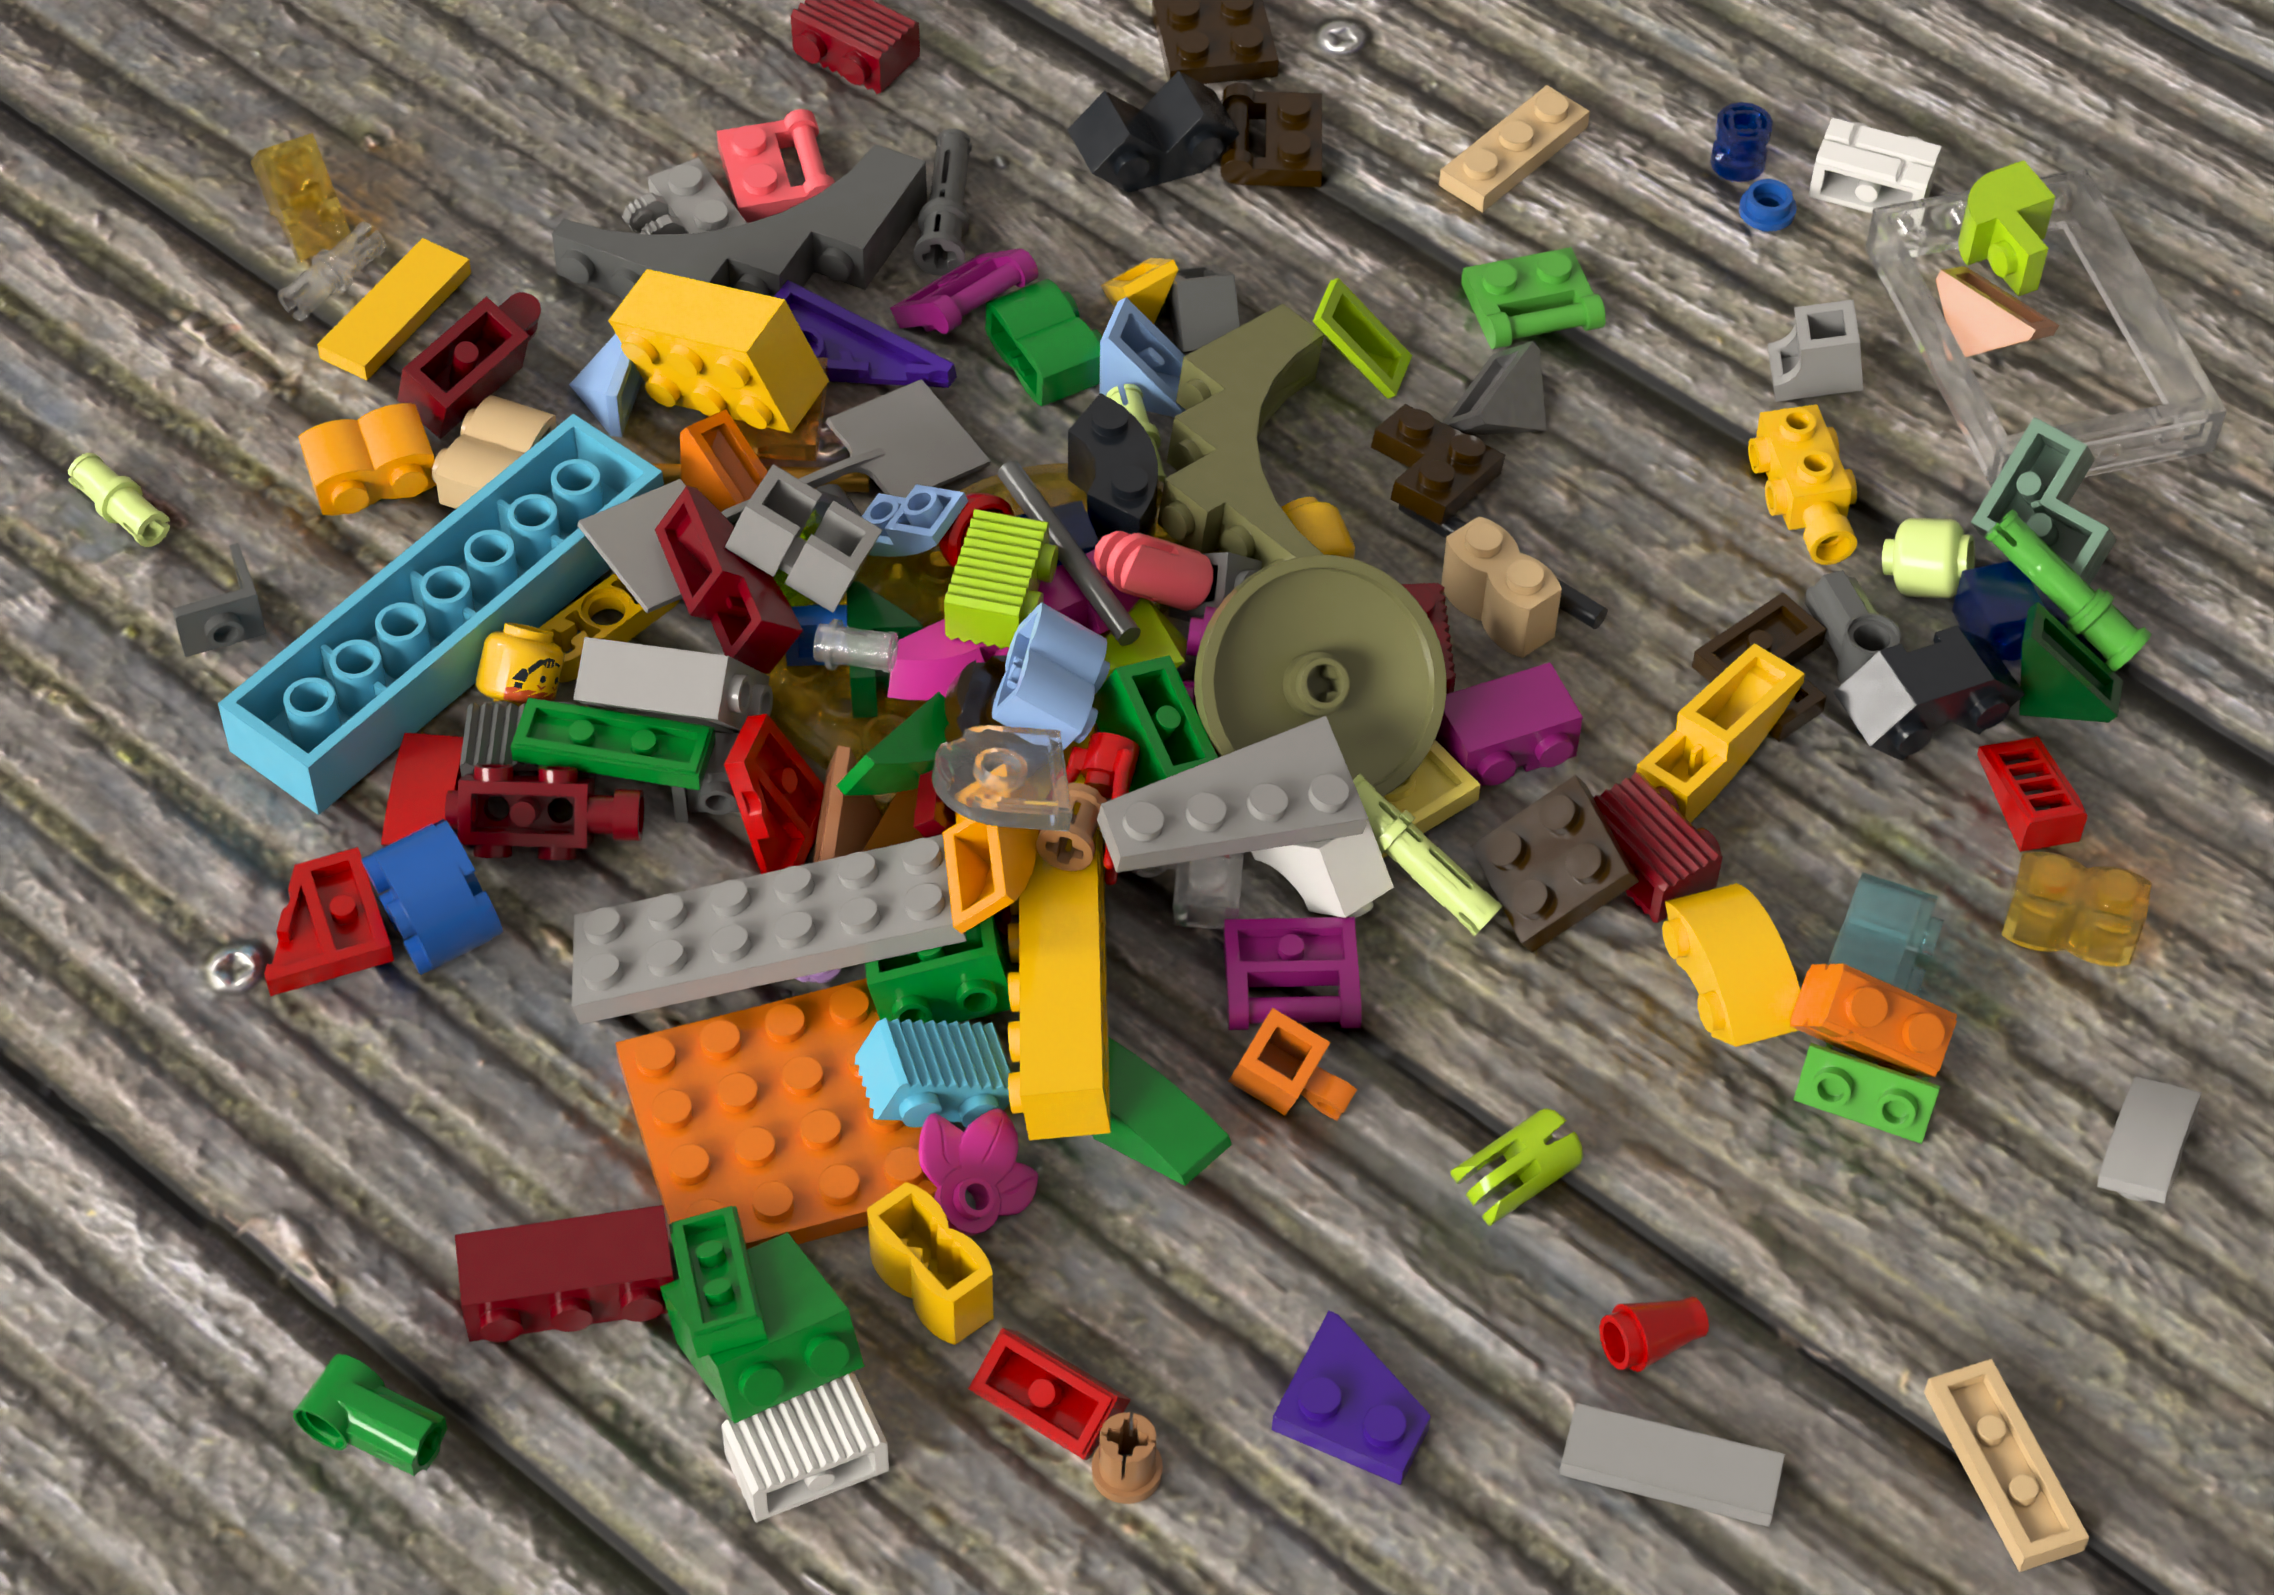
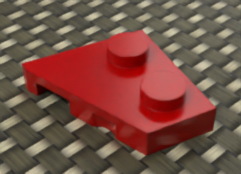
M768 714L747 716L724 766L760 873L764 874L791 866L803 865L817 836L824 785Z
M359 847L294 865L288 887L290 901L281 912L276 930L278 937L277 948L272 964H267L264 972L270 996L394 961L392 947L367 872L361 862L362 856Z

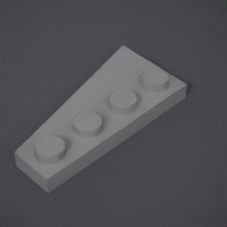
M1323 716L1104 802L1100 806L1097 821L1117 873L1359 835L1364 832L1368 816L1326 716Z

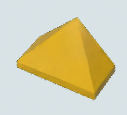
M1149 258L1101 284V287L1114 308L1119 300L1127 297L1154 324L1179 269L1174 259Z

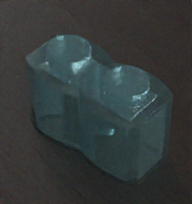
M1863 872L1828 965L1844 963L1918 997L1926 974L1925 969L1916 967L1920 953L1933 956L1944 924L1943 919L1933 916L1938 896Z

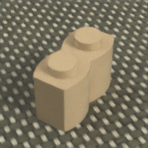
M494 395L485 398L477 409H470L462 422L460 436L448 449L443 448L438 453L433 464L432 479L437 485L439 504L457 509L557 427L556 415Z
M1478 516L1446 537L1441 585L1445 587L1444 594L1452 605L1467 616L1482 621L1486 633L1495 644L1508 653L1521 658L1555 638L1562 589L1557 577L1546 565L1529 555L1520 553L1517 543L1504 528L1483 517Z

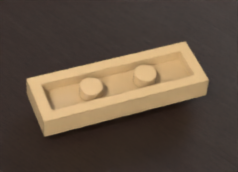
M1546 85L1444 166L1440 171L1439 186L1483 213L1587 129L1590 111Z
M1989 1359L1929 1378L1924 1394L2018 1571L2022 1572L2083 1552L2089 1536L1993 1360Z

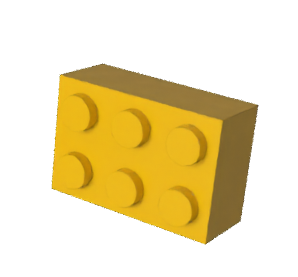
M646 269L608 320L622 343L621 349L623 353L634 363L643 378L646 392L656 402L667 407L677 405L700 411L709 417L726 409L732 419L746 422L754 428L765 429L767 427L793 433L829 382L785 299Z

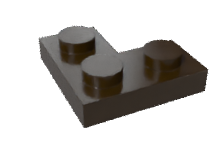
M1404 404L1375 428L1371 444L1372 449L1409 467L1408 470L1394 481L1390 500L1440 526L1501 474L1506 456L1484 444L1479 438L1464 434L1435 419L1428 412L1415 409L1407 404Z
M1782 592L1694 652L1692 668L1711 683L1754 643L1790 665H1794L1823 645L1826 628ZM1804 678V683L1769 734L1778 742L1782 741L1824 711L1827 696L1809 680Z

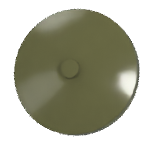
M1310 555L1277 562L1259 570L1236 586L1222 601L1209 621L1199 646L1194 674V692L1198 716L1218 758L1326 716L1352 780L1358 774H1361L1384 797L1394 791L1413 774L1427 756L1435 741L1445 708L1446 670L1441 645L1435 629L1418 601L1404 586L1382 570L1359 560L1336 555Z

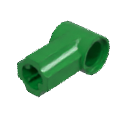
M344 1354L333 1356L293 1411V1417L299 1427L322 1445L336 1450H343L350 1444L412 1476H415L419 1471H427L439 1454L443 1437L448 1429L444 1416L386 1388L383 1380L369 1366L356 1358Z

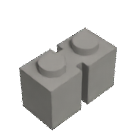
M773 464L744 507L724 548L774 577L778 569L789 574L784 584L834 613L860 572L882 529L833 500L815 534H811L809 539L805 541L800 538V535L822 493Z

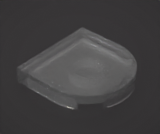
M994 725L975 726L965 729L963 737L955 739L950 743L946 741L938 747L932 772L933 787L939 798L958 814L973 821L992 826L1069 831L1073 813L1060 731Z

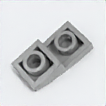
M2135 1076L2111 1136L2099 1174L2097 1187L2116 1191L2131 1200H2151L2165 1204L2180 1170L2183 1147L2198 1115L2202 1092Z

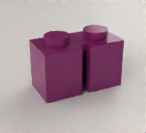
M1551 662L1446 694L1444 713L1435 740L1481 784L1480 786H1493L1501 784L1514 776L1517 767L1522 766L1525 772L1540 767L1550 768L1577 756L1583 716Z

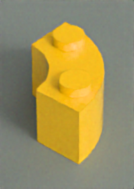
M1735 883L1665 901L1668 920L1663 922L1662 932L1666 949L1669 955L1676 959L1677 964L1687 972L1699 994L1697 1005L1700 1019L1705 1029L1711 1032L1712 1037L1738 1047L1799 1031L1790 1027V1018L1800 993L1794 968L1773 921L1759 900L1747 888Z

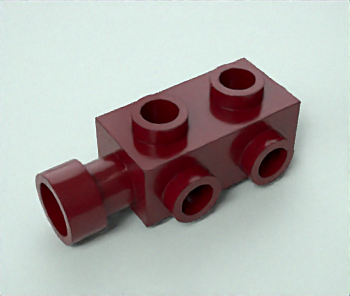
M478 764L474 765V774H466L458 780V790H448L445 801V820H447L452 829H458V839L462 845H473V856L507 858L512 856V846L538 847L539 859L572 860L577 857V848H588L594 842V833L613 834L615 841H641L644 829L643 790L616 789L614 795H594L595 778H579L578 768L542 766L539 767V776L513 775L512 765ZM491 796H501L508 802L509 812L506 817L498 818L490 813L488 800ZM565 798L572 804L573 815L570 819L562 820L553 814L551 805L554 799Z

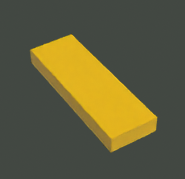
M422 238L317 344L320 359L367 381L471 274L470 260Z

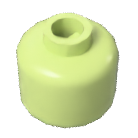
M1909 518L1900 524L1895 539H1885L1882 551L1884 575L1894 576L1897 590L1906 597L1952 598L1960 591L1963 583L1970 584L1972 582L1975 568L1974 538L1972 535H1965L1962 526L1956 520Z

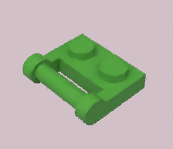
M1572 247L1463 268L1461 285L1491 349L1508 347L1514 339L1580 326L1585 331L1600 329L1605 326L1606 316L1602 299L1598 294L1593 293Z

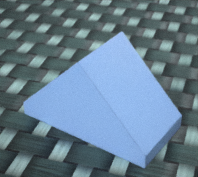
M1127 297L1117 302L1100 341V393L1106 396L1112 388L1118 386L1122 403L1127 405L1128 399L1123 384H1135L1142 390L1146 411L1175 417L1186 411L1176 403L1183 357L1185 355Z

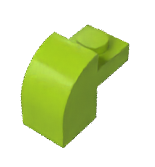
M2025 160L1991 171L1976 181L1969 193L1958 239L1959 252L1967 266L1987 259L1993 272L1997 276L2002 277L2018 297L2036 291L2039 288L2049 249L2042 239L2046 237L2056 198Z

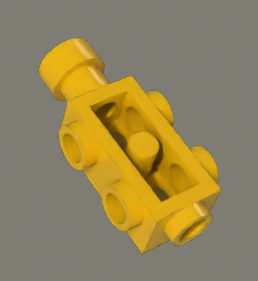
M1817 404L1760 412L1756 438L1749 440L1748 453L1753 472L1755 474L1765 472L1767 475L1765 498L1769 513L1772 516L1783 515L1788 530L1806 528L1803 539L1814 562L1821 565H1831L1845 560L1857 547L1856 536L1847 519L1849 505L1855 504L1857 499V486L1852 470L1844 469L1839 458V441L1835 429L1826 426Z

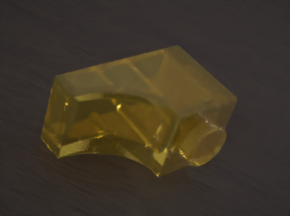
M313 133L259 150L251 161L252 167L271 216L274 215L279 222L297 263L350 246L354 243Z

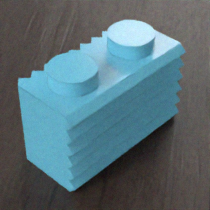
M887 1018L876 1022L855 1056V1065H859L858 1075L863 1076L862 1086L866 1087V1097L870 1098L869 1108L874 1109L873 1119L902 1120L908 1127H922L927 1116L936 1113L949 1122H962L963 1126L967 1128L980 1115L996 1108L1004 1111L1010 1103L1008 1074L1012 1072L992 1022L983 1026L981 1022L971 1025L969 1021L960 1025L958 1021L948 1024L944 1020L936 1024L934 1020L924 1023L920 1019L913 1023L910 1019L900 1022L897 1018L889 1022Z

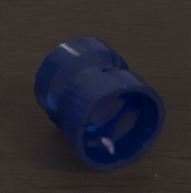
M1739 102L1722 108L1718 113L1715 129L1717 139L1713 142L1710 164L1720 177L1729 181L1746 182L1756 179L1765 170L1768 152L1766 146L1770 142L1773 120L1765 109L1752 103Z

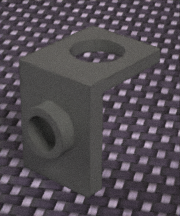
M239 543L229 545L239 590L172 609L185 657L220 647H228L237 642L266 634L258 595Z

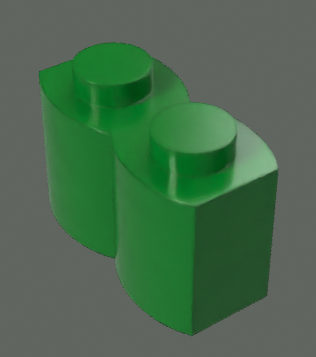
M1047 278L986 302L985 331L993 347L1000 357L1014 369L1023 388L1041 407L1100 384V341L1102 335L1096 329L1091 330L1080 319L1077 304L1068 291L1062 292L1053 281Z

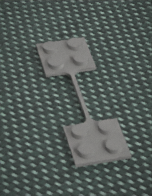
M921 379L827 418L826 424L849 450L851 457L801 477L799 480L812 488H816L849 473L859 472L871 477L885 494L906 498L916 484L939 488L990 466L991 460ZM681 479L578 521L577 526L646 613L683 598L655 532L657 525L686 487ZM749 500L732 506L721 513L730 523L736 522Z

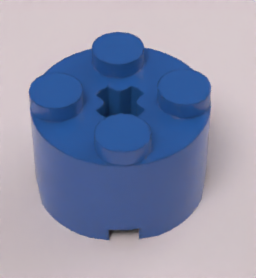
M442 819L434 824L431 823L361 859L378 894L389 890L379 895L378 899L394 930H399L403 939H406L403 941V944L420 976L504 933L486 890H482L474 874L476 871L447 820Z

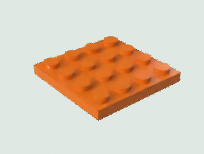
M867 978L615 1042L617 1058L662 1205H664L668 1225L678 1220L728 1206H736L747 1249L787 1232L798 1245L868 1226L867 1208L905 1182L922 1188L934 1198L937 1187L928 1179L920 1167L918 1152L922 1127H908L902 1120L873 1119L874 1109L869 1108L870 1098L866 1097V1087L862 1086L863 1076L858 1075L859 1065H855L856 1053L876 1022L880 1020L867 986Z

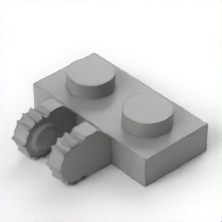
M699 157L648 176L649 193L641 196L640 199L635 198L633 202L630 201V204L625 206L626 209L622 216L632 231L637 230L639 232L641 230L640 234L648 235L693 234L747 224Z

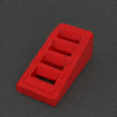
M2038 736L1979 746L1977 756L2020 852L2080 842L2088 815L2079 796ZM2023 758L2029 759L2028 762L2005 765L2004 763L2005 761ZM2029 773H2035L2036 777L2015 780L2013 777ZM2042 789L2044 792L2027 796L2024 794V792ZM2049 805L2051 808L2039 811L2034 809V807Z

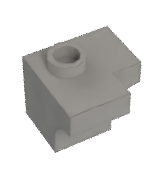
M1854 300L1794 307L1795 318L1792 331L1783 339L1768 343L1775 402L1862 391L1861 348Z

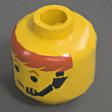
M505 622L503 631L492 632L484 641L476 677L477 689L485 696L493 698V702L507 701L518 707L524 703L526 704L528 698L554 701L565 658L563 649L552 642L554 633L533 626Z

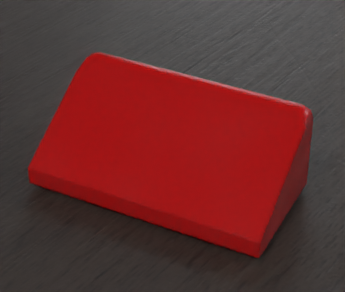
M1003 1327L968 1388L1083 1460H1087L1099 1445L1100 1431L1105 1421L1115 1414L1124 1413L1131 1400L1022 1333Z

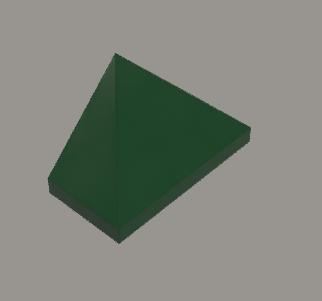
M2039 602L2029 607L2022 642L2020 687L2025 695L2020 699L2019 715L2106 723L2118 717L2123 680Z

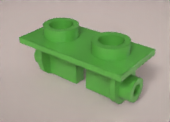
M1810 1043L1794 1101L1922 1144L1941 1090L1939 1085L1930 1083V1077L1919 1079L1833 1050L1834 1046L1829 1043L1825 1047Z

